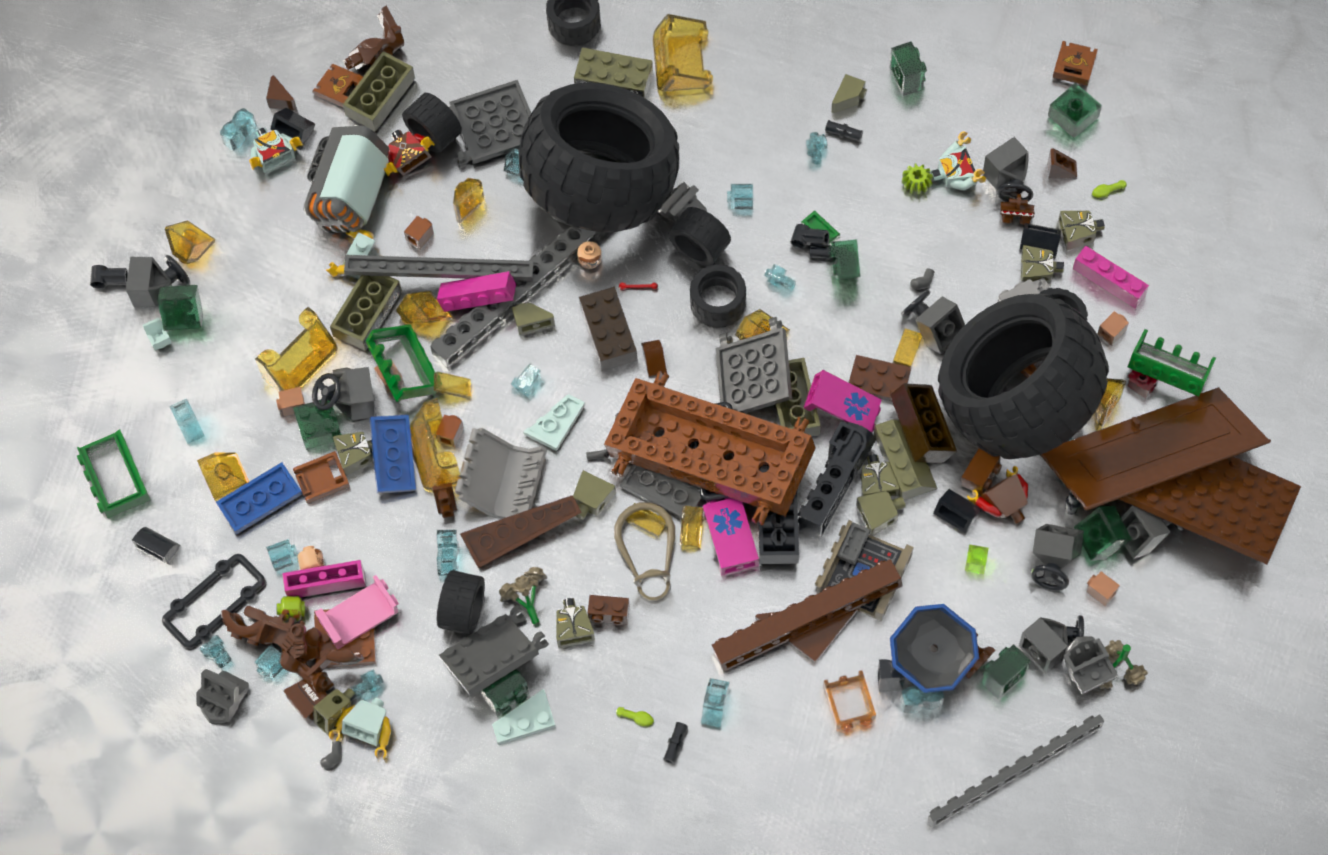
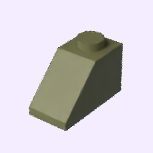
M845 74L832 101L831 112L837 113L857 106L860 100L864 99L867 94V89H865L866 81Z
M520 303L512 307L519 335L555 326L553 314L532 303Z

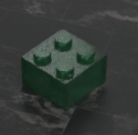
M912 41L891 48L889 67L903 96L923 90L924 82L926 81V65L924 61L921 62L919 50L917 47H914Z
M1074 83L1050 104L1048 116L1075 138L1100 116L1102 105L1077 83Z
M857 239L831 242L832 246H829V257H833V265H830L831 276H834L835 279L861 277Z
M198 285L160 287L158 305L163 330L201 328L203 311Z
M313 402L293 408L306 450L334 442V436L342 435L333 407L323 411L317 409Z
M1100 506L1074 526V529L1084 531L1082 545L1091 561L1106 560L1132 540L1115 506Z
M1014 644L1010 648L1005 647L998 654L999 658L995 661L990 660L984 667L982 684L998 700L1027 674L1031 661Z
M515 669L481 690V694L485 703L498 717L506 715L516 703L524 702L528 697L527 695H529L527 681Z

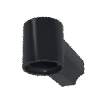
M796 224L790 243L797 248H805L806 245L825 247L829 244L830 233L828 230L811 229L805 224Z
M93 265L91 267L90 286L96 289H103L107 285H126L128 270L127 268H107L104 265Z

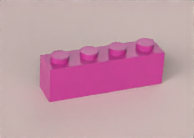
M1085 246L1075 258L1074 271L1136 309L1146 296L1148 284L1089 247Z
M509 271L440 284L437 300L444 312L512 301L516 283Z
M361 560L282 573L284 590L287 596L306 597L366 586Z

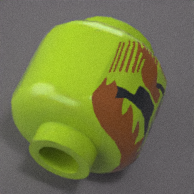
M283 596L281 602L276 604V615L284 614L283 621L289 622L290 617L295 618V622H299L301 617L305 616V601H301L299 596Z

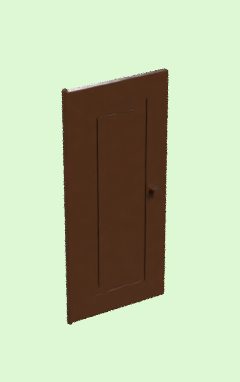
M1218 387L1201 393L1199 397L1195 395L1067 441L1046 453L1040 454V456L1084 506V510L1087 511L1269 444L1271 439H1268Z

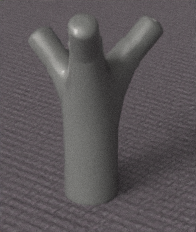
M607 449L586 452L587 460L603 459L607 463L611 462L606 457V454H608Z

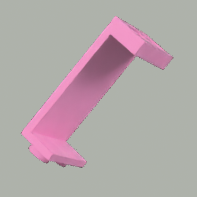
M377 575L373 576V584L327 612H324L322 608L315 611L317 619L337 650L399 613L397 599L393 594H388L387 590L389 588L383 579L379 580Z

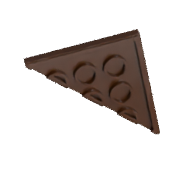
M860 607L787 641V643L816 663ZM774 612L757 614L755 619L762 621Z

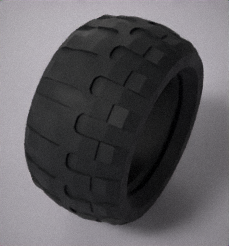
M603 83L570 84L555 89L549 95L541 98L529 116L520 140V178L524 181L523 186L533 200L548 214L566 224L596 232H618L632 229L652 220L673 191L680 160L679 143L677 142L678 135L669 119L657 106L632 91ZM580 151L606 156L617 162L596 159Z
M1048 294L1017 295L987 307L973 317L957 333L942 359L938 373V393L948 417L970 443L994 457L1001 456L1003 459L1009 460L1028 458L1046 453L1062 445L1087 424L1100 405L1107 388L1108 381L1106 378L1109 373V365L1096 331L1080 312L1066 304L1063 300L1054 299ZM1045 358L1043 363L1029 378L1015 388L1001 394L1006 385L1017 374L1033 363Z

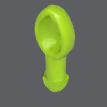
M1119 180L1117 183L1110 185H1098L1093 189L1092 196L1099 199L1105 198L1113 191L1125 189L1127 183L1124 180Z
M618 707L616 710L617 716L632 719L639 726L647 727L654 723L653 717L647 712H633L624 709V707Z

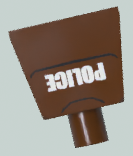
M329 677L327 687L320 693H317L312 684L304 679L283 690L286 698L308 725L314 720L313 707L327 696L326 692L334 687Z

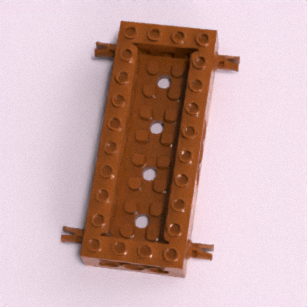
M658 371L654 383L635 378L604 443L610 457L617 459L611 471L614 475L618 473L620 477H623L628 463L754 505L758 507L752 518L754 523H757L759 520L760 525H764L769 511L786 516L816 449L812 436L804 433L809 420L805 418L802 422L801 417H798L794 428L790 429L665 388L664 386L670 376L667 373L662 375L661 371ZM658 430L665 431L661 437H656L655 433ZM692 442H699V446L697 448H689ZM733 453L734 457L732 460L727 461L724 459L725 455ZM762 465L770 466L767 472L759 471Z

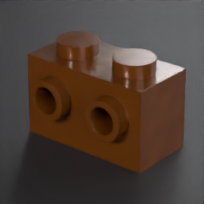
M979 448L961 477V486L971 491L976 490L979 495L985 492V490L990 489L993 483L992 478L994 475H998L1002 468L1000 464L1001 456H991Z
M589 595L587 614L590 622L628 625L629 598Z

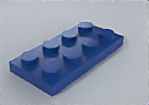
M409 415L370 417L376 492L415 491L416 484Z
M283 462L216 501V504L235 534H238L303 493Z

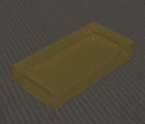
M904 329L893 363L912 367L922 339L921 333Z
M437 371L434 373V391L468 399L471 396V379Z
M650 510L637 511L625 520L657 538H660L667 526L665 520L660 515Z
M683 506L679 545L700 547L703 508Z

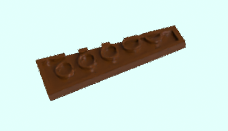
M573 495L464 531L460 533V536L477 567L480 568L582 512Z

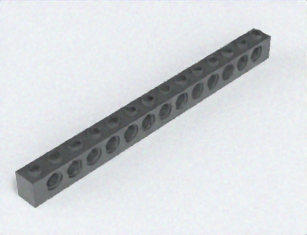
M571 226L565 232H561L556 237V240L551 244H547L537 256L534 255L529 260L533 261V272H538V274L533 275V281L514 280L516 288L512 301L474 307L471 312L464 314L458 323L450 326L445 334L432 342L430 345L432 354L446 368L450 367L513 313L512 307L525 303L578 258L577 251L582 243L587 241L596 242L607 232H596ZM518 284H525L522 287L517 286ZM492 307H496V308H497V309H495V310H489V309L492 308ZM477 319H483L481 322H476ZM463 331H469L467 334H462ZM451 342L455 343L453 346H448Z

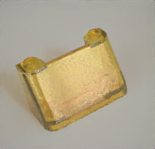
M666 14L655 28L653 48L658 90L708 88L712 84L713 75L710 70H704L701 46L702 42L708 37L706 21Z
M309 307L299 315V323L305 329L280 354L274 350L267 349L255 358L262 379L278 392L297 387L302 389L337 353L338 348L335 340L318 315Z
M437 398L425 402L410 423L412 452L423 488L430 493L433 492L432 486H439L441 483H452V487L457 485L458 479H461L454 454L449 451L438 453L433 438L436 437V432L442 421Z

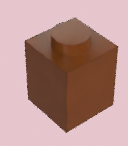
M418 215L404 230L406 241L419 249L434 234L432 223Z
M444 414L436 432L437 442L456 447L464 429L462 420L455 415L448 416Z

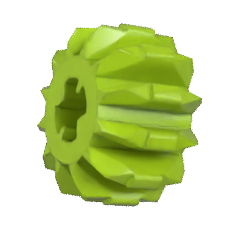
M916 163L914 167L908 165L907 170H904L902 173L903 178L901 182L904 184L905 190L910 189L911 194L914 191L918 195L921 191L926 193L928 188L932 186L933 175L930 174V168L924 169V164L920 167Z

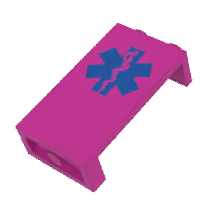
M822 370L815 374L804 409L812 411L815 408H819L846 423H855L873 432L876 425L874 423L875 419L881 411L880 404L882 400Z
M725 498L722 501H710L703 505V515L706 516L719 561L721 576L758 567L759 557L742 501Z

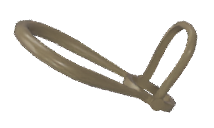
M639 502L627 507L619 515L614 525V539L620 553L635 576L633 582L637 586L640 595L649 601H659L668 594L671 586V575L668 571L675 541V525L671 515L663 507L654 503ZM640 510H651L658 513L665 520L668 528L665 571L650 569L638 575L622 539V526L632 513ZM662 576L666 581L665 591L657 597L647 596L641 587L643 579Z

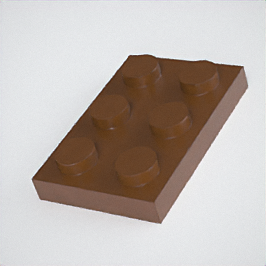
M856 355L849 383L879 399L892 401L890 394L902 384H908L912 367Z

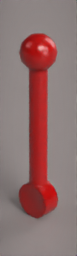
M622 282L619 284V289L621 291L626 290V288H652L655 290L658 288V284L654 282L652 284L626 285Z

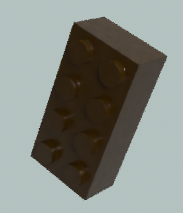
M615 286L580 296V309L601 371L638 361L637 350Z
M904 383L890 394L915 462L944 463L957 452L932 385Z

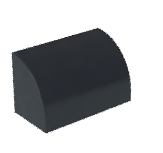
M284 108L274 113L270 129L272 131L277 130L279 134L283 133L292 138L299 137L301 142L304 143L312 134L315 123L288 108Z
M1024 223L1020 249L1022 250L1023 245L1051 250L1053 256H1056L1061 229Z
M948 489L939 499L933 514L962 532L967 533L982 509L953 490Z
M148 527L140 529L132 539L136 548L166 564H169L181 546Z
M879 659L877 670L879 692L903 691L905 677L893 668L891 660Z

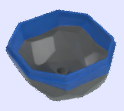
M945 604L914 607L890 637L893 668L924 693L954 690L979 659L976 629ZM935 644L938 646L937 652L930 650L931 645Z

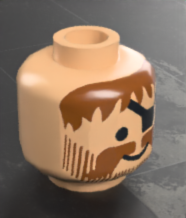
M592 241L584 242L579 246L577 255L580 265L586 269H593L599 266L602 260L600 246Z
M314 546L304 547L303 551L297 556L300 570L325 566L322 551L314 548Z

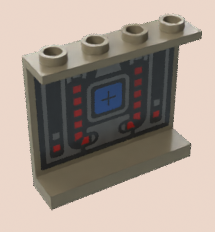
M848 520L847 525H842L839 536L841 537L839 541H835L832 546L831 552L833 554L831 558H827L824 563L823 569L825 571L823 575H819L815 582L817 594L826 587H833L843 579L852 578L858 575L860 571L873 568L877 563L889 559L893 562L902 579L913 555L914 547L906 544L905 549L869 535L856 564H850L837 558L838 552L852 525V521ZM896 590L861 606L858 611L882 621Z

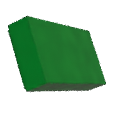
M815 210L801 221V224H805L811 229L828 230L830 233L828 245H831L840 238V233Z

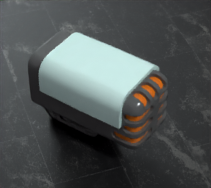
M365 126L333 127L329 136L322 138L317 146L307 174V179L312 184L303 210L325 232H356L363 225H366L385 175L384 168L386 169V165L389 163L387 156L390 150L370 128Z

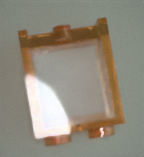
M862 670L858 671V676L847 678L844 675L839 677L838 681L831 683L828 682V679L824 680L823 688L836 731H849L854 728L853 726L860 724L861 726H868L875 721V709Z

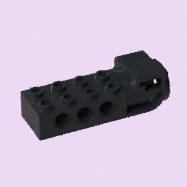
M841 421L829 441L828 460L825 464L826 470L823 474H819L816 480V488L810 490L806 506L802 505L798 512L800 532L820 541L876 441L873 433L865 427L851 422L844 423Z
M762 465L759 471L767 472L770 466ZM797 491L786 516L769 511L764 525H760L758 520L759 564L799 563Z

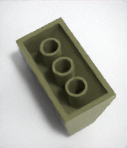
M892 419L875 425L874 436L884 461L890 463L899 485V497L907 500L937 490L927 462L914 461L900 421Z

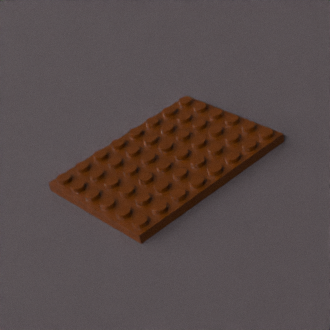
M1231 457L1122 497L1120 500L1267 565L1301 486L1239 458Z

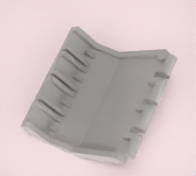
M473 428L469 442L472 444L467 446L464 457L466 461H463L459 477L462 479H458L455 493L459 495L458 499L489 516L502 519L531 509L536 496L538 482L541 478L542 467L546 460L547 449L543 446L530 449L514 446L484 428Z

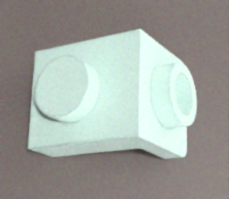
M160 318L143 324L145 333L154 350L164 348L172 343Z

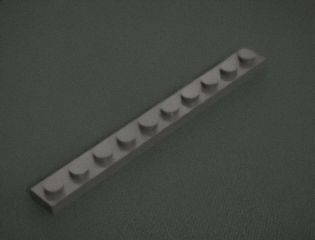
M345 255L344 275L468 279L509 271L514 280L533 281V261Z
M1100 714L1096 717L1092 715L1086 718L1081 726L1077 727L1075 725L1069 728L1064 736L1060 737L1058 735L1049 741L1050 744L1045 747L1042 745L1032 751L1033 754L1028 757L1025 755L1015 761L1016 764L1011 767L1008 765L998 771L999 774L993 778L988 776L981 781V785L976 788L975 786L969 787L964 791L965 794L959 798L957 796L952 797L947 801V805L942 808L940 806L935 807L929 812V824L931 827H934L1103 726L1104 719Z

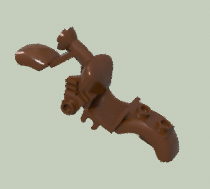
M251 606L245 607L243 613L245 616L258 621L247 626L240 614L221 610L223 622L227 631L231 632V637L242 640L243 637L248 638L247 643L256 646L259 643L269 646L273 643L278 644L282 648L280 657L281 667L289 672L298 674L305 681L312 684L317 693L322 692L328 685V674L322 671L331 662L352 665L364 660L361 653H353L350 650H330L314 666L309 667L307 662L319 658L318 648L322 635L317 628L313 627L307 631L304 621L294 624L295 618L290 617L289 622L286 623L283 621L284 614H281L279 617L275 615L272 617L267 615L265 611Z

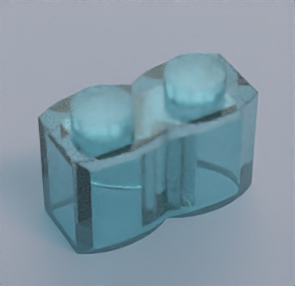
M245 108L238 110L234 114L232 121L227 122L220 131L223 144L233 151L238 149L244 143L245 138L252 135L256 130L257 124L251 112Z
M917 686L905 688L902 690L900 697L903 712L916 713L923 708L936 709L943 705L944 700L943 691L924 693Z

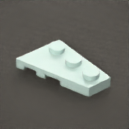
M570 394L566 395L551 408V411L536 420L533 426L524 430L523 434L557 451L585 407V402Z
M544 689L492 724L498 745L556 727Z

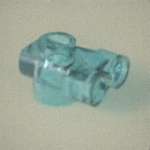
M818 132L810 133V138L806 140L807 155L812 157L811 162L813 164H820L822 160L821 149L827 148V139L824 134L819 135Z
M773 264L771 269L765 271L764 276L768 278L767 282L775 286L779 283L783 287L793 290L796 285L795 280L785 276L787 270Z
M529 363L520 376L513 379L511 385L529 397L533 392L532 387L534 383L540 378L541 370ZM529 371L532 372L531 378L527 377V373Z
M218 635L213 636L208 643L203 644L199 649L204 657H209L219 668H223L231 661V657L223 647L224 642Z
M373 669L360 676L362 683L352 686L350 689L357 696H360L367 690L372 693L380 689V684L384 681L380 674L377 675Z

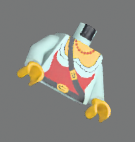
M260 128L256 132L258 138L254 139V147L251 149L249 160L251 168L254 170L255 167L260 166L263 172L266 173L295 159L293 149L296 151V147L303 146V143L299 137L292 138L283 133L279 134L277 130L268 133L266 128Z
M962 131L958 136L959 141L956 140L941 155L938 169L931 170L933 181L943 179L947 188L963 191L976 185L977 181L980 183L986 181V177L981 176L985 172L982 169L975 171L966 146L963 147V144L971 142L970 137L964 140V137L968 134L967 132Z

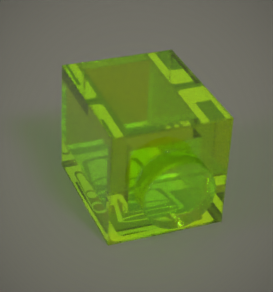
M969 544L964 571L984 574L989 548Z

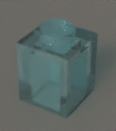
M731 184V191H727V202H731V209H753V184Z
M289 539L266 547L275 571L297 563L295 556H298L295 544L291 545Z
M270 645L254 662L257 667L256 672L263 678L267 676L270 680H273L283 669L280 665L281 653Z

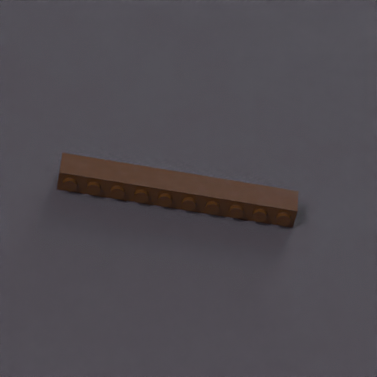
M891 559L881 561L875 567L864 569L852 578H845L833 587H826L816 595H809L804 601L797 604L793 603L781 612H774L762 621H755L751 626L745 629H738L726 638H719L714 644H711L713 651L725 672L902 587L901 577Z

